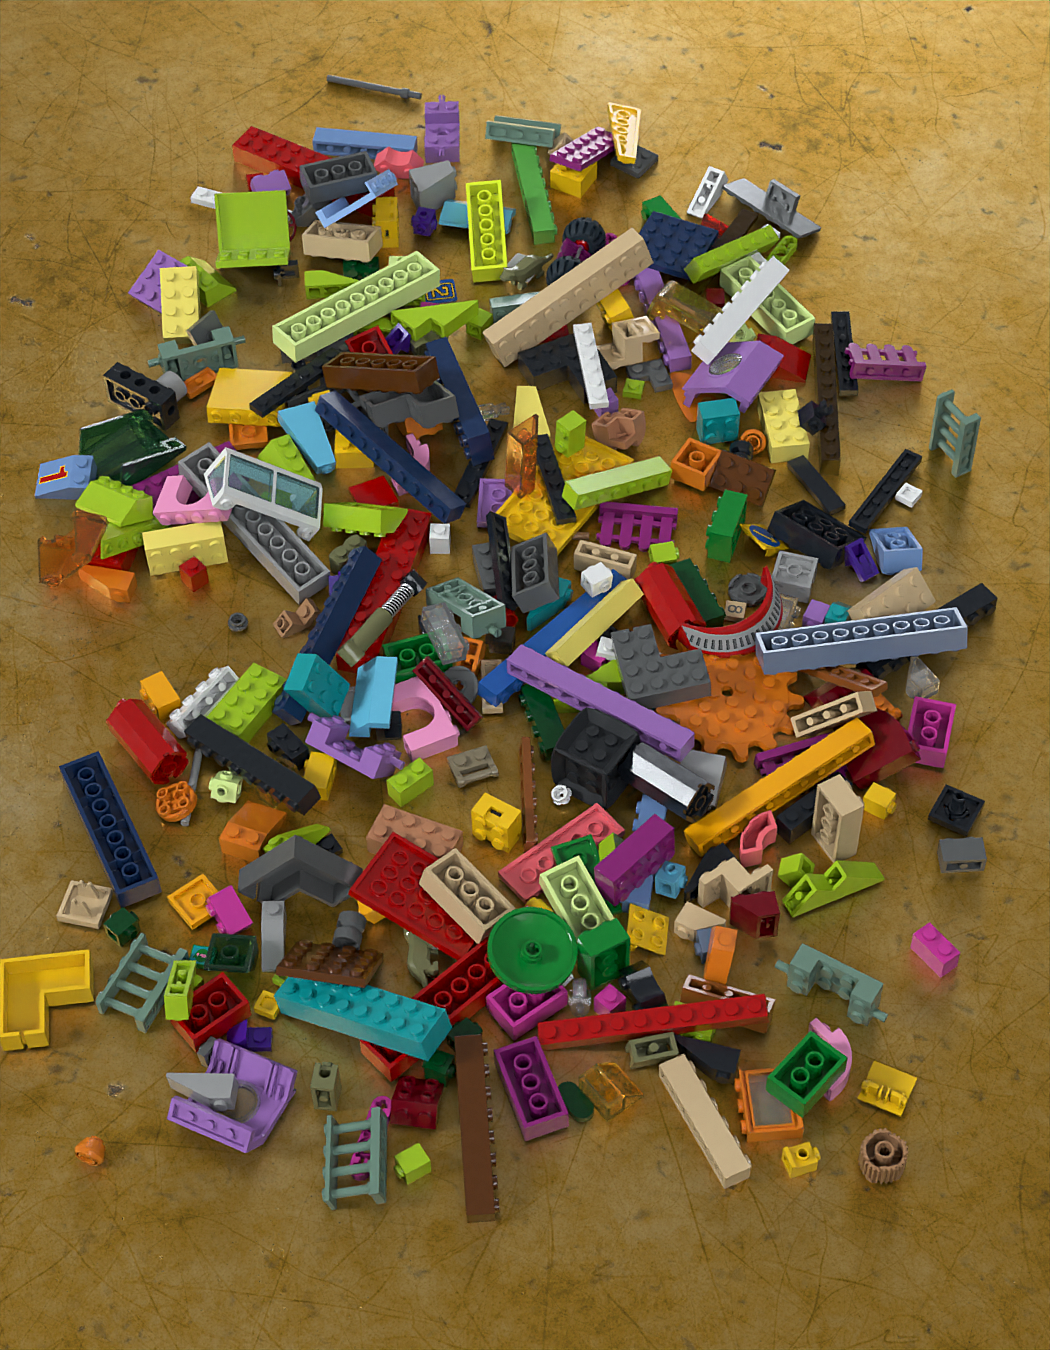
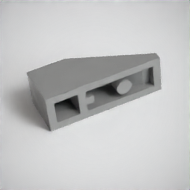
M262 901V972H276V966L285 957L287 913L284 901Z
M166 1074L170 1087L181 1094L217 1111L235 1110L239 1087L235 1074Z

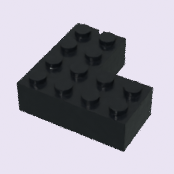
M574 333L518 353V369L530 386H536L537 391L568 380L582 403H589ZM597 348L606 389L611 388L614 393H617V376Z

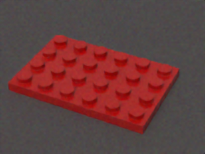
M392 832L350 888L348 895L458 961L470 951L475 941L419 885L424 869L436 862L438 858L397 833Z

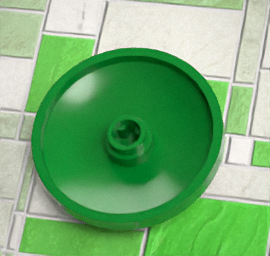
M538 907L518 908L505 914L492 928L487 944L488 961L497 978L509 988L526 994L546 993L561 986L571 975L578 955L577 941L570 926L557 914Z

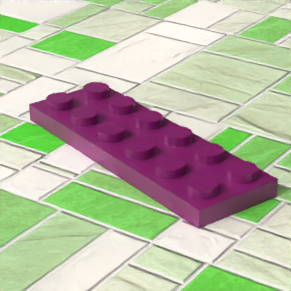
M595 127L551 153L549 161L582 171L615 150L612 132L605 131L603 127Z

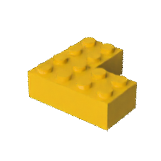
M89 949L0 959V1043L3 1051L24 1049L26 1044L28 1048L49 1046V1006L94 1002V963Z

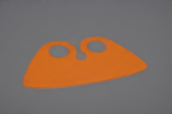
M672 372L670 378L673 383L672 390L684 416L690 422L697 421L698 403L705 397H710L713 401L717 399L711 394H701L694 398L690 407H687L683 404L686 396H684L685 391L682 388L693 374Z

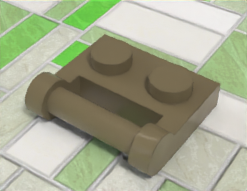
M487 745L447 757L448 765L458 788L465 787L467 783L490 776L492 778L499 776L497 766L494 764Z

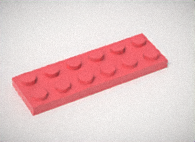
M596 803L498 871V877L526 904L531 898L543 893L539 884L540 874L557 866L551 852L552 846L592 834L598 849V844L612 832L622 837L625 835V829Z

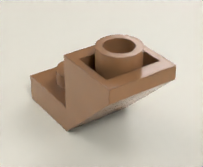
M306 598L296 612L283 610L273 623V626L281 638H287L310 627L321 612L312 599Z

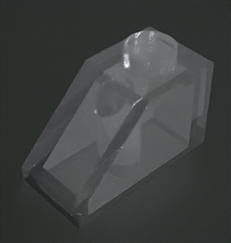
M911 656L905 689L906 693L913 699L915 696L928 699L938 693L940 680L917 656Z

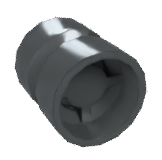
M355 911L341 912L332 940L334 946L342 948L343 946H354L356 950H359L363 938L361 933L364 932L367 922L366 918Z

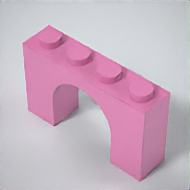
M232 472L228 477V487L240 490L242 483ZM184 475L167 476L153 511L154 516L162 525L228 521L232 508L221 510L213 507L209 491L198 502L186 505L193 487ZM223 478L212 482L210 488L213 498L222 489Z
M418 676L395 684L392 711H400L402 713L411 709H421L433 716L432 722L426 727L403 735L404 749L411 762L419 757L424 759L458 746V737L460 736L457 726L451 723L449 711L444 710L443 704Z

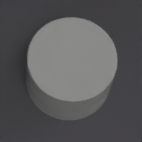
M166 371L156 380L159 384L175 391L177 402L187 394L185 383L172 371Z

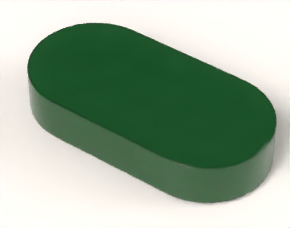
M569 1081L563 1082L558 1086L566 1109L573 1119L578 1122L589 1121L594 1115V1105L575 1083Z

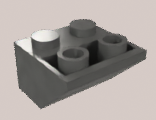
M306 193L303 196L297 197L294 201V210L291 213L295 218L297 227H309L315 220H319L315 212L331 204L333 200L310 204Z

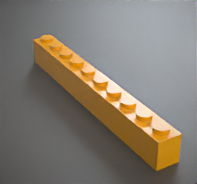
M857 717L847 722L835 732L830 733L826 738L812 745L800 755L795 756L783 766L778 767L774 772L760 779L748 789L743 790L731 800L726 801L722 806L708 813L696 823L691 824L684 830L687 843L703 858L711 847L718 846L721 843L725 844L742 833L749 825V822L757 815L770 810L774 812L873 747L875 742L872 731Z

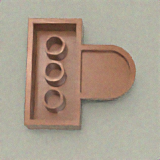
M385 804L366 837L368 852L373 854L379 851L392 832L397 833L438 859L455 848L460 852L463 847V831Z

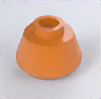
M749 429L741 436L740 440L752 444L754 448L753 455L759 454L764 450L766 438L761 431Z
M97 1136L84 1138L74 1148L76 1157L92 1166L102 1164L105 1156L104 1141Z

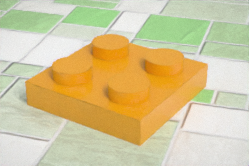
M201 874L167 896V899L193 930L212 918L205 907L207 905L206 901L208 897L219 891L204 874Z

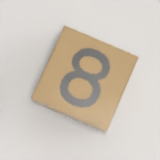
M727 600L725 606L726 618L724 620L743 621L746 603Z

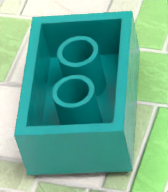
M297 653L283 690L308 712L314 713L319 717H333V715L339 716L350 684L317 654Z

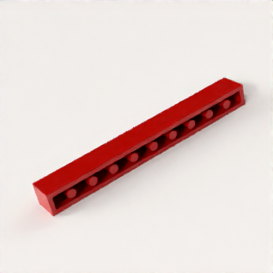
M765 994L539 1022L537 1024L539 1043L543 1051L634 1040L668 1032L682 1034L769 1023V1015Z

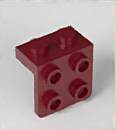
M413 1076L400 1077L391 1099L390 1124L436 1130L438 1105L444 1090V1084L439 1083L436 1079L425 1080Z

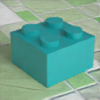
M728 398L698 403L696 429L700 442L713 444L738 440L740 412L736 399Z

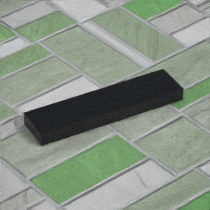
M804 455L787 462V467L827 514L831 516L845 509L846 504Z

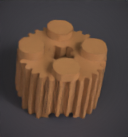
M879 1128L878 1131L874 1129V1132L870 1133L869 1137H865L860 1147L858 1158L860 1170H863L865 1178L871 1183H877L878 1181H880V1184L883 1182L887 1184L888 1181L892 1183L893 1180H899L905 1170L909 1152L908 1146H906L907 1142L903 1139L900 1140V1136L896 1137L895 1133L891 1134V1131H888L886 1128L884 1130Z

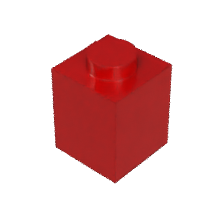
M195 556L179 566L181 580L192 592L209 583L207 567Z

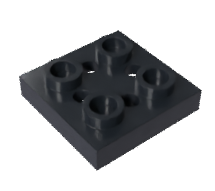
M946 784L930 811L928 820L967 837L982 811L985 801Z

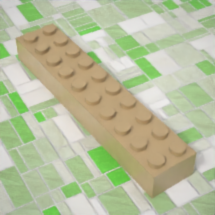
M630 228L482 333L494 356L504 367L508 366L518 359L519 352L535 347L653 264L644 239L633 228Z

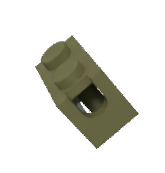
M673 1032L630 1040L625 1047L626 1053H630L631 1056L630 1069L664 1063L677 1057L679 1054Z
M315 1062L310 1085L314 1109L337 1111L342 1088L338 1065L331 1062H323L322 1064Z

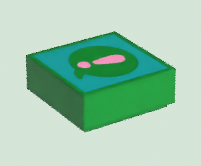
M193 944L189 960H196V968L210 970L215 955V947Z

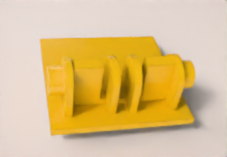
M630 903L626 929L630 937V951H635V948L641 947L665 956L669 917Z
M874 1061L866 1080L862 1083L858 1099L902 1116L917 1077Z

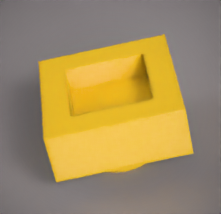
M265 990L262 991L253 1008L254 1013L275 1020L280 1011L274 993Z

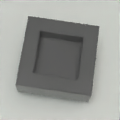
M212 1036L200 1046L197 1052L201 1065L206 1068L209 1066L214 1042L217 1040Z

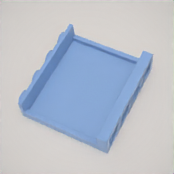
M388 169L365 182L370 191L366 196L349 205L345 197H341L315 213L323 227L326 228L398 185L396 182L397 178Z

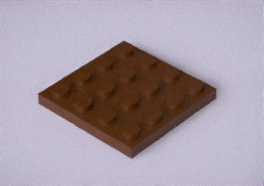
M303 939L297 941L276 966V975L365 988L382 964L384 953H378L375 949L356 950L354 946L335 947L332 943L314 944L311 940Z

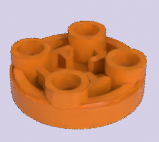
M180 781L167 788H160L157 791L156 795L158 798L155 807L163 820L177 822L186 818L194 810L197 803V795L186 781Z

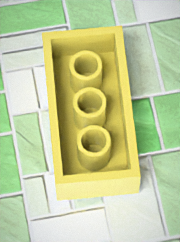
M197 267L160 268L164 342L176 340L177 344L192 343L186 330L201 319L199 273Z
M796 389L759 392L757 411L762 431L766 438L770 463L786 462L802 455L808 459L810 443L807 431L800 427L798 417L800 405Z
M221 521L194 523L142 533L150 576L180 571L179 566L194 556L205 566L228 562Z

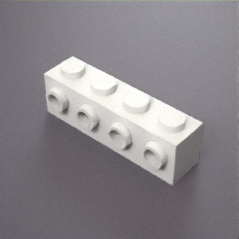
M229 666L213 669L208 674L209 679L206 682H201L195 688L196 692L183 700L182 703L184 705L169 715L171 719L166 725L178 739L187 737L184 730L200 714L207 717L240 679Z

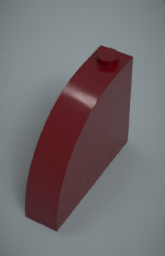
M877 708L876 712L859 718L872 731L875 745L846 765L853 783L861 790L870 787L873 782L878 783L921 760L918 753L920 746L891 714ZM846 723L834 727V732L842 726H844Z

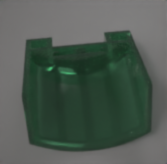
M144 409L79 429L78 455H92L97 466L95 480L101 476H108L110 479L120 481L121 484L126 486H132L143 481L186 451L187 448L177 437L169 438L154 425V417Z

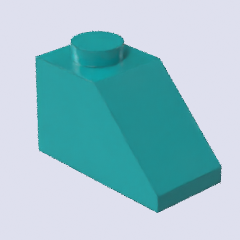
M839 601L833 602L825 616L824 624L851 621L852 619L847 610L853 606Z

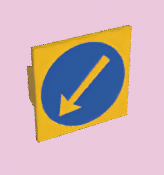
M740 524L741 529L744 531L743 535H749L763 550H767L765 556H775L779 550L789 549L781 540L775 539L772 534L767 532L768 528L764 524Z

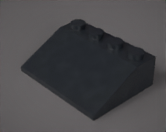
M805 500L775 511L767 529V532L772 534L775 539L784 541L790 548L802 552L804 556L818 558L820 566L830 570L840 566L845 561L846 545L859 538H863L864 541L867 538Z

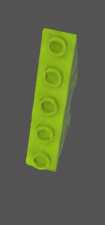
M478 300L393 310L390 312L391 324L395 327L400 323L411 334V339L415 342L431 330L442 338L448 337L479 314Z
M153 516V519L123 527L109 522L101 539V559L144 545L143 532L172 528V526L162 525L155 516Z
M611 660L607 664L601 665L597 671L585 676L612 691L625 694L616 660ZM556 698L552 699L557 713L580 712Z
M836 860L824 874L806 873L782 901L790 915L796 917L884 881L885 878L874 862Z

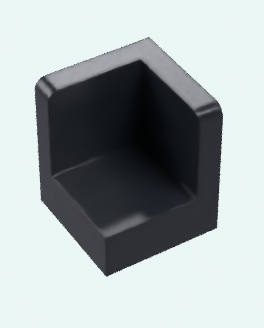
M392 711L390 729L376 728L377 741L402 739L400 711Z

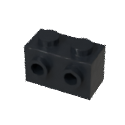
M284 723L267 733L268 749L280 759L285 767H288L294 773L304 768L305 760L310 757L309 749Z

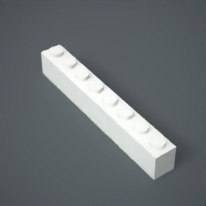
M774 256L769 261L764 260L759 266L760 271L756 270L751 275L750 279L752 281L749 282L747 280L740 288L742 292L737 291L731 298L733 302L730 303L728 301L723 307L722 311L724 313L721 314L719 312L712 320L714 324L709 323L703 330L705 334L703 336L700 334L694 340L695 346L691 351L707 365L710 364L789 272V269Z

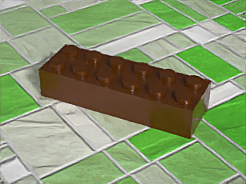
M342 352L322 366L326 387L335 388V390L345 388L351 391L362 389L367 392L379 390L383 393L396 391L399 394L405 392L420 394L440 378L436 356Z

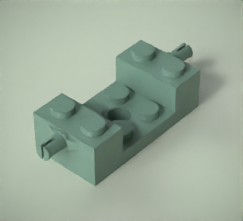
M227 326L211 330L213 341L183 349L178 348L176 340L157 344L158 358L147 360L149 368L160 365L163 374L166 371H172L183 381L206 367H209L215 373L218 372L219 368H237L239 364L236 345L246 343L245 337L243 335L234 338L230 327Z
M459 577L426 588L427 611L438 617H444L451 612L460 616L461 632L473 639L480 638L488 633L499 637L502 633L500 629L506 627L505 604Z
M803 943L791 960L790 965L780 959L775 964V968L786 973L788 976L787 986L796 993L807 996L814 983H816L821 988L830 990L845 1000H850L847 1017L857 1024L868 1026L872 1017L882 1022H885L888 1017V1013L878 1009L884 983Z

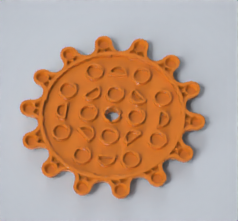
M678 639L676 640V647L680 653L689 651ZM756 651L745 656L741 654L732 655L730 658H719L716 655L702 653L711 681V696L654 709L657 714L669 718L680 726L689 728L694 732V739L702 744L701 752L717 754L720 749H728L732 752L737 762L744 763L749 758L748 750L750 747L758 746L763 751L778 748L774 734L782 732L787 735H795L791 719L787 713L790 710L803 709L805 701L801 695L793 694L787 688L790 684L797 681V672L764 675L756 656ZM660 654V657L668 656V655H667V654ZM730 690L732 695L725 696L722 694V691Z

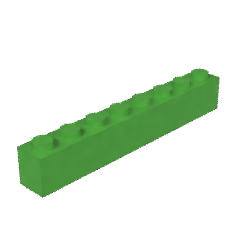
M511 142V153L534 245L554 243L555 235L558 234L557 225L553 224L555 222L554 213H550L552 208L551 202L547 201L549 199L548 190L544 189L546 188L545 178H541L543 177L542 166H539V155H536L537 147L536 145Z

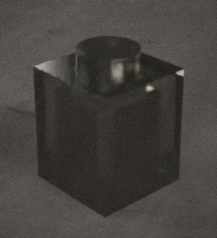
M506 626L501 628L502 633L499 637L489 633L486 634L485 644L489 645V653L511 655L514 652L516 627Z

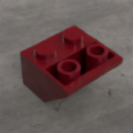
M760 891L755 894H738L731 897L729 923L754 939L777 937L780 910L775 891Z

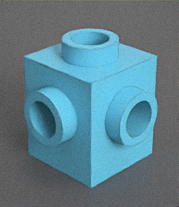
M665 861L662 867L655 873L656 893L676 899L681 889L686 887L688 882L685 866Z

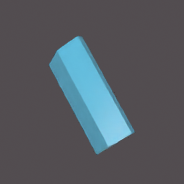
M452 199L446 200L440 215L439 224L469 229L467 202ZM503 207L505 234H508L511 231L512 218L516 216V209Z
M377 656L358 667L349 737H370L371 728L390 729L398 665L397 657Z

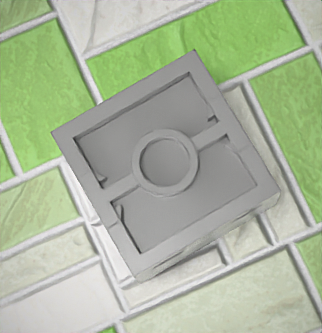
M779 551L772 578L781 598L804 603L809 602L812 583H814L817 574L818 558Z

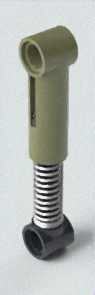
M414 569L399 582L401 584L400 587L381 608H377L357 632L337 651V654L351 667L365 655L366 650L392 623L393 617L412 596L415 597L428 584Z

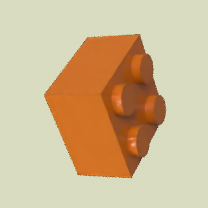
M689 437L671 461L672 474L670 478L705 491L711 482L721 450Z

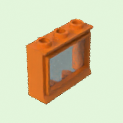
M775 1068L743 1071L739 1069L738 1078H734L735 1092L740 1093V1099H737L738 1113L743 1114V1120H740L741 1134H746L747 1143L799 1139L803 1137V1118L766 1091L767 1077Z

